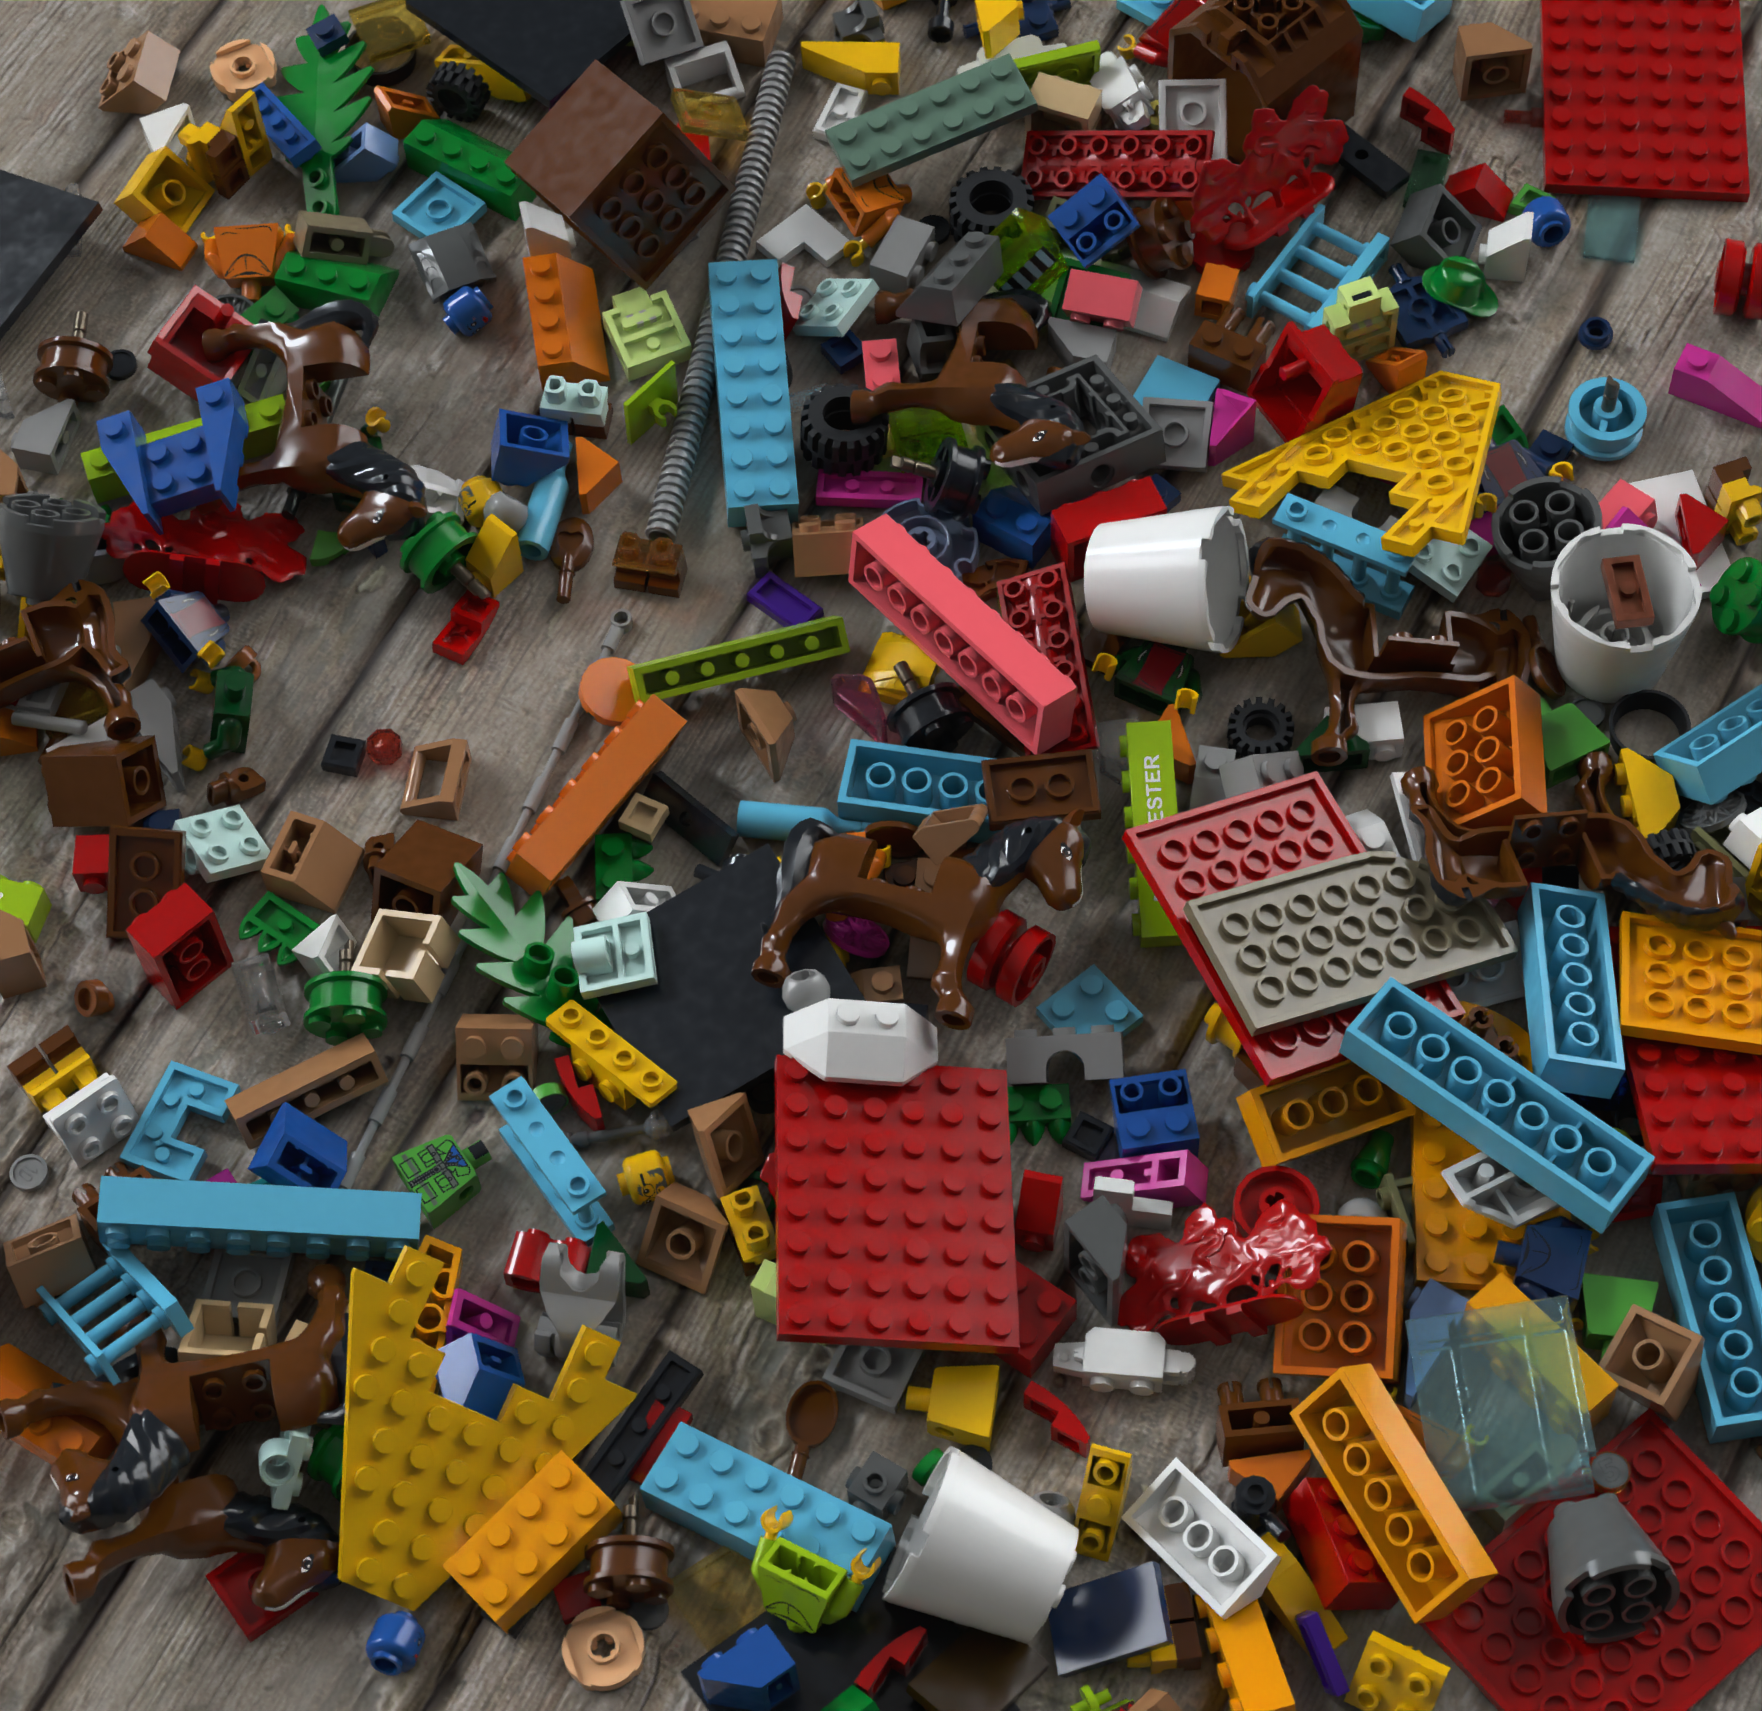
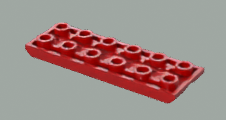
M1027 131L1021 176L1026 179V184H1030L1034 200H1052L1053 196L1068 200L1102 173L1116 187L1125 200L1153 201L1159 197H1170L1173 201H1191L1194 190L1199 184V174L1203 163L1212 158L1215 131Z
M1065 562L996 582L1002 619L1015 631H1019L1026 641L1039 653L1046 655L1050 663L1061 673L1069 676L1077 686L1070 737L1041 754L1098 749L1100 742L1072 586ZM1024 745L1025 755H1026V756H1028V755H1034V754Z

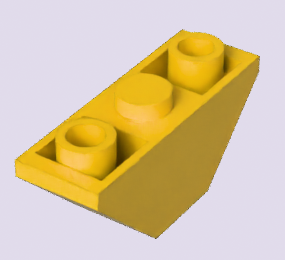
M1621 749L1618 762L1613 764L1615 772L1613 780L1616 786H1621L1623 794L1620 796L1622 817H1628V820L1645 838H1648V835L1653 832L1658 834L1663 829L1670 831L1676 825L1681 808L1673 775L1631 749Z
M1092 1443L1074 1524L1079 1530L1075 1548L1077 1554L1105 1562L1109 1561L1132 1473V1454Z

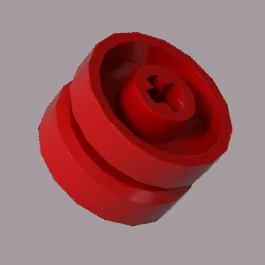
M1726 238L1721 260L1718 261L1713 290L1715 292L1713 314L1732 316L1737 309L1739 297L1743 296L1742 313L1746 319L1762 321V243L1757 242L1754 245L1749 263H1745L1747 247L1744 240Z
M1005 909L999 913L995 922L976 945L969 961L967 980L985 991L995 987L996 997L1017 1007L1030 996L1043 976L1053 955L1056 936L1038 925L1027 929V920L1009 909Z
M1281 1165L1265 1166L1247 1174L1236 1189L1231 1221L1236 1224V1235L1241 1238L1248 1237L1261 1213L1281 1199H1285L1295 1205L1299 1213L1319 1215L1320 1202L1317 1190L1309 1178L1296 1169Z

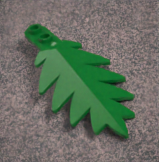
M322 4L317 9L313 25L330 16L327 8ZM344 21L340 24L346 35H348L351 23ZM309 35L299 36L296 38V44L300 54L307 63L283 67L281 73L292 86L303 93L278 96L277 98L322 147L309 161L297 167L302 168L306 211L340 215L333 159L353 142L354 139L351 136L342 137L361 118L373 99L370 96H366L354 103L345 105L359 92L375 69L372 66H368L343 78L366 49L367 43L365 41H360L341 51L337 49L322 58Z
M455 862L453 870L465 895L453 896L451 904L473 922L483 927L479 929H460L458 937L481 952L503 961L477 963L476 972L506 988L527 995L504 997L503 1005L520 1016L547 1027L546 1018L572 999L606 1026L610 1027L611 1022L604 1010L601 1008L596 1013L597 998L584 1000L580 993L579 976L577 971L572 968L571 942L574 941L573 919L569 916L566 917L546 944H544L545 910L540 891H535L515 916L512 894L503 873H499L487 885L470 869L459 862ZM555 1032L550 1033V1041L571 1048V1045Z

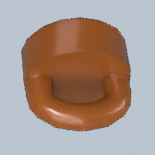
M249 645L241 648L224 666H239L245 669L250 665L252 667V674H254V682L261 675V665L255 659L257 653Z
M98 979L85 980L77 985L74 1000L77 1010L82 1016H101L105 1012H110L114 1009L115 999L113 994L102 981Z

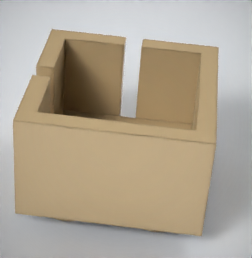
M1038 73L1030 90L1037 102L1038 111L1025 116V143L1027 131H1064L1066 125L1071 126L1069 131L1101 130V89L1062 79L1059 76Z
M379 908L351 971L369 973L382 979L388 987L387 998L398 999L401 995L404 1000L433 1003L445 977L441 968H449L461 940L440 915Z
M196 1299L189 1317L194 1329L182 1337L177 1351L178 1362L210 1359L276 1344L277 1331L274 1304L239 1302L237 1311L240 1337L234 1335L231 1301Z

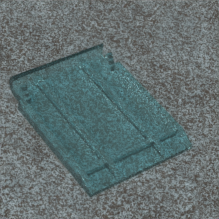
M1567 1295L1405 1320L1427 1457L1462 1514L1595 1494L1589 1457L1597 1456Z

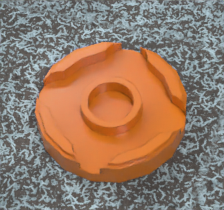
M618 657L601 658L589 665L581 677L578 691L581 706L587 713L589 711L595 717L594 720L602 725L612 727L618 725L620 727L627 718V713L636 703L627 671L628 666L635 664L627 659Z

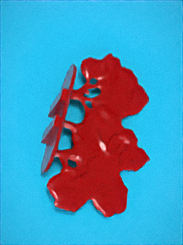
M1316 85L1308 86L1293 100L1292 108L1286 120H1280L1274 109H1255L1251 121L1252 131L1246 135L1242 147L1246 156L1244 161L1238 165L1231 163L1230 160L1220 158L1207 160L1203 163L1199 174V184L1195 188L1191 200L1195 212L1190 219L1191 233H1203L1207 243L1216 246L1222 242L1223 246L1227 249L1235 251L1246 250L1261 244L1272 235L1281 237L1289 231L1288 224L1297 217L1306 219L1315 212L1313 206L1333 190L1335 180L1328 173L1312 172L1315 165L1320 163L1325 165L1337 163L1343 152V145L1349 140L1343 120H1324L1323 118L1328 107L1329 94L1327 91L1319 90V87ZM1305 157H1308L1310 162L1305 169L1303 160ZM1293 175L1297 177L1296 179L1287 184L1290 177H1292ZM1266 191L1273 194L1252 209L1255 199L1260 194ZM1248 196L1251 197V203L1249 206H1247L1245 203ZM1230 204H1240L1244 209V213L1242 214L1239 211L1235 215L1229 210ZM1223 216H1229L1231 220L1225 223Z
M133 501L129 506L121 507L111 513L110 522L105 523V529L101 537L106 540V552L112 558L125 559L123 572L131 584L140 589L150 591L142 581L156 571H159L168 580L170 589L185 593L200 591L214 605L218 603V600L249 602L257 599L263 594L266 587L264 576L260 571L271 580L279 583L291 580L295 575H305L307 557L288 546V543L297 540L305 532L303 526L297 523L298 519L295 517L293 520H288L281 513L266 512L260 517L246 520L241 511L242 506L238 503L236 504V510L232 512L223 503L217 512L205 516L201 515L197 508H194L190 511V519L178 520L173 514L162 517L161 522L164 534L158 535L144 517L135 501ZM145 541H154L160 547V551L149 550ZM134 544H139L142 550L134 549ZM173 547L171 552H165V548ZM246 558H251L253 563L251 565L245 563Z
M1285 1199L1278 1200L1261 1213L1248 1237L1243 1238L1236 1235V1224L1226 1217L1217 1218L1216 1211L1204 1202L1184 1221L1183 1237L1178 1243L1165 1238L1160 1232L1137 1235L1129 1242L1125 1270L1130 1277L1136 1278V1283L1121 1296L1117 1325L1121 1327L1127 1325L1130 1330L1150 1332L1161 1318L1170 1315L1173 1318L1162 1321L1154 1329V1332H1158L1166 1340V1344L1192 1345L1211 1341L1216 1346L1232 1343L1231 1335L1248 1332L1252 1337L1268 1334L1267 1326L1287 1322L1303 1314L1305 1307L1300 1299L1291 1295L1273 1293L1284 1283H1288L1294 1289L1299 1290L1313 1288L1320 1279L1321 1261L1332 1252L1329 1239L1318 1235L1316 1220L1312 1219L1308 1214L1299 1213L1297 1207ZM1279 1264L1281 1268L1276 1280H1268L1269 1286H1264L1265 1275L1270 1267ZM1287 1268H1291V1277L1284 1279L1285 1271ZM1252 1275L1260 1277L1259 1285L1253 1283L1251 1280ZM1247 1285L1258 1292L1256 1297L1227 1304L1226 1296L1234 1287ZM1172 1298H1177L1179 1308H1172L1170 1303ZM1197 1301L1217 1305L1216 1307L1190 1313L1193 1303Z

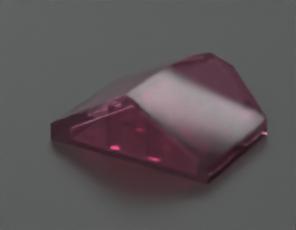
M835 674L831 678L833 705L875 742L888 744L886 717L872 679L862 674Z

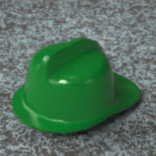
M1450 256L1445 258L1440 265L1430 267L1423 274L1422 284L1424 289L1437 301L1454 306L1480 318L1494 315L1499 307L1498 298L1494 291L1485 283L1486 277L1471 259L1463 256Z

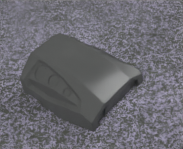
M472 222L451 227L408 244L416 268L433 304L438 303L439 300H447L463 286H469L472 289L475 287L481 288L488 284V280L490 284L497 281L496 274H494Z

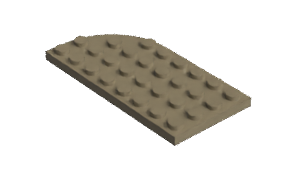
M1372 851L1349 855L1189 900L1183 908L1252 1037L1370 1002L1390 977L1411 990L1514 959L1519 952L1502 920L1486 899L1479 898L1460 907L1446 904L1437 897L1431 887L1427 859L1421 857L1419 861L1396 857V852Z

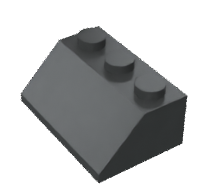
M978 231L968 232L941 258L898 307L896 317L958 326L1004 273L999 236L987 235Z
M1102 1195L1064 1221V1269L1107 1323L1113 1327L1118 1323L1125 1277L1128 1218L1118 1204L1114 1203L1111 1205Z

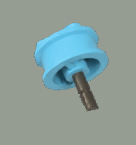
M1610 375L1608 377L1588 380L1578 386L1570 397L1568 414L1564 425L1566 438L1574 444V450L1590 459L1598 461L1622 459L1632 453L1641 441L1643 425L1647 415L1645 400L1634 386L1623 380L1612 378Z

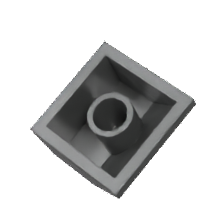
M1440 183L1410 194L1390 246L1410 266L1427 270L1432 266L1440 265L1445 258L1450 256H1463L1470 259L1482 225Z

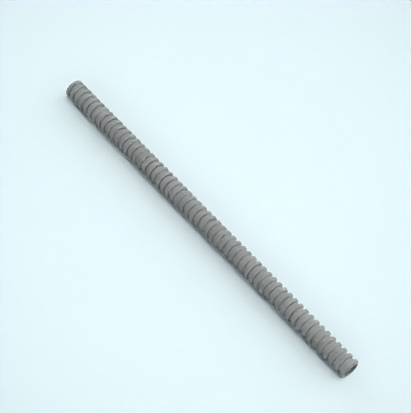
M776 50L769 53L759 94L756 99L757 102L754 107L751 125L748 130L734 185L737 189L732 194L715 262L747 260L755 222L758 217L757 214L760 209L759 206L762 201L761 198L764 193L763 189L766 185L765 181L768 177L776 139L796 66L795 58L788 52ZM709 288L706 293L702 316L699 320L700 324L697 328L691 358L688 363L689 367L686 371L682 393L679 398L680 401L677 406V417L673 422V428L670 433L671 437L668 441L664 463L661 468L662 472L659 476L657 490L654 495L653 508L650 511L648 526L645 530L646 537L660 545H669L676 540V533L679 530V523L684 510L683 506L686 502L685 497L688 494V487L693 474L692 470L695 466L699 443L704 430L703 426L706 423V416L713 395L712 391L715 387L716 375Z

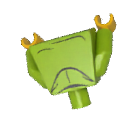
M776 1505L766 1510L761 1516V1525L766 1533L765 1536L761 1535L751 1565V1573L761 1590L763 1605L768 1612L786 1620L787 1627L793 1632L802 1633L807 1631L809 1633H816L823 1623L831 1625L850 1613L865 1587L862 1584L863 1580L871 1577L881 1566V1557L879 1556L871 1567H867L862 1562V1556L867 1548L862 1549L851 1561L852 1576H847L848 1570L780 1536L777 1538L780 1531L792 1524L793 1514L788 1510L782 1513L777 1521L775 1517Z

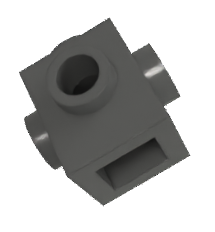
M872 1451L863 1467H855L846 1482L845 1487L848 1489L849 1504L886 1521L890 1514L895 1516L900 1511L907 1496L904 1491L909 1485L908 1471Z

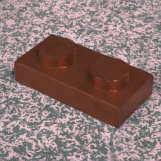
M1640 555L1603 558L1600 568L1615 629L1653 625L1655 615Z

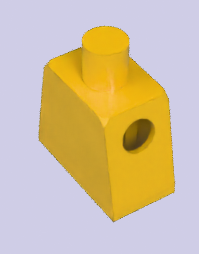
M999 1365L934 1368L931 1388L908 1386L905 1409L928 1412L927 1432L933 1436L963 1445L973 1444L990 1451L1000 1383Z

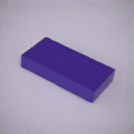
M771 571L746 594L748 602L783 627L821 619L824 616L822 607Z
M1306 1610L1295 1615V1621L1325 1693L1338 1697L1350 1692L1318 1612Z

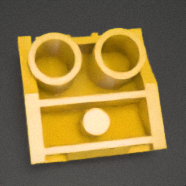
M883 632L863 673L858 688V695L896 705L908 696L904 688L905 686L902 685L893 668L898 662H907L921 688L935 684V677L941 671V667L906 635Z

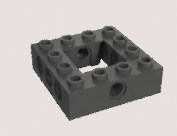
M1095 354L1027 383L1029 389L1037 390L1043 395L1064 402L1076 413L1080 420L1086 418L1097 430L1096 434L1091 436V441L1084 444L1079 463L1066 471L1046 467L1038 462L1001 468L1036 511L1043 516L1057 509L1062 504L1075 502L1166 462L1163 429ZM975 425L977 438L989 453L995 442L1013 432L998 426Z

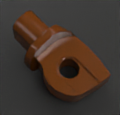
M250 767L237 768L230 774L226 771L219 774L218 780L208 783L207 800L211 806L223 802L227 806L239 804L242 800L264 792L266 780Z
M394 832L372 836L365 843L363 866L372 886L374 866L396 843Z
M568 875L553 884V887L567 908L561 914L563 921L566 917H571L573 919V927L598 921L592 910L596 903L594 896H588L583 899Z

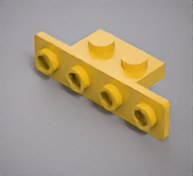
M569 1000L546 1018V1026L571 1045L572 1068L575 1075L580 1080L593 1084L608 1102H615L626 1111L636 1103L637 1097L649 1108H653L677 1089V1081L575 1000Z

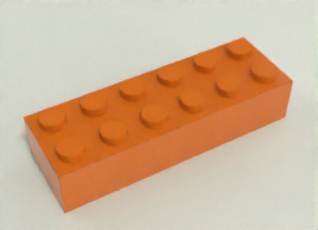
M652 694L645 703L640 699L627 713V718L621 726L617 725L604 740L605 744L598 753L594 752L583 764L582 770L575 780L571 778L558 794L559 797L552 806L548 805L543 810L530 832H525L513 846V851L506 859L511 864L505 875L531 896L537 890L542 893V898L548 893L553 884L559 880L593 840L595 835L599 833L672 747L686 725L687 720L655 694Z

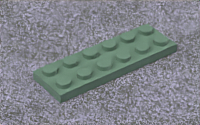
M1009 53L826 129L825 134L852 188H855L1038 111V106Z

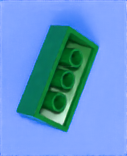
M422 119L403 141L408 168L428 178L435 171H438L486 202L487 208L515 222L521 216L519 202L526 201L532 203L537 197L536 193L505 165L504 161L512 153L511 151L447 119Z

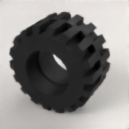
M994 166L993 170L981 167L979 172L972 170L966 173L967 178L960 177L956 181V187H952L949 198L951 235H954V241L958 243L968 232L978 231L987 235L999 236L1003 257L1010 256L1012 250L1016 252L1023 248L1022 243H1028L1034 230V195H1032L1030 184H1026V179L1021 175L1015 177V171L1008 169L1005 172L1002 171V167ZM988 210H997L1003 213L997 215H986L982 214L981 212Z
M837 383L832 388L827 385L821 388V392H813L810 395V400H806L803 404V410L801 411L800 448L803 450V456L806 461H812L811 466L815 469H824L823 473L828 475L837 473L838 477H846L847 473H852L854 477L861 475L863 470L869 472L873 470L874 464H880L883 460V455L887 451L888 412L876 416L866 424L852 425L850 414L851 394L854 390H862L856 384L843 386V383ZM866 387L863 388L864 390H867V391L872 392V390H870V389H868V388H866Z

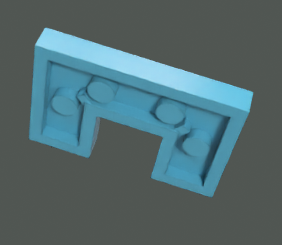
M171 1061L119 1157L120 1161L135 1169L143 1165L151 1175L162 1179L195 1181L208 1157L207 1153L202 1148L182 1142L176 1138L190 1112L225 1123L230 1115V1111L224 1100L242 1092L239 1084Z

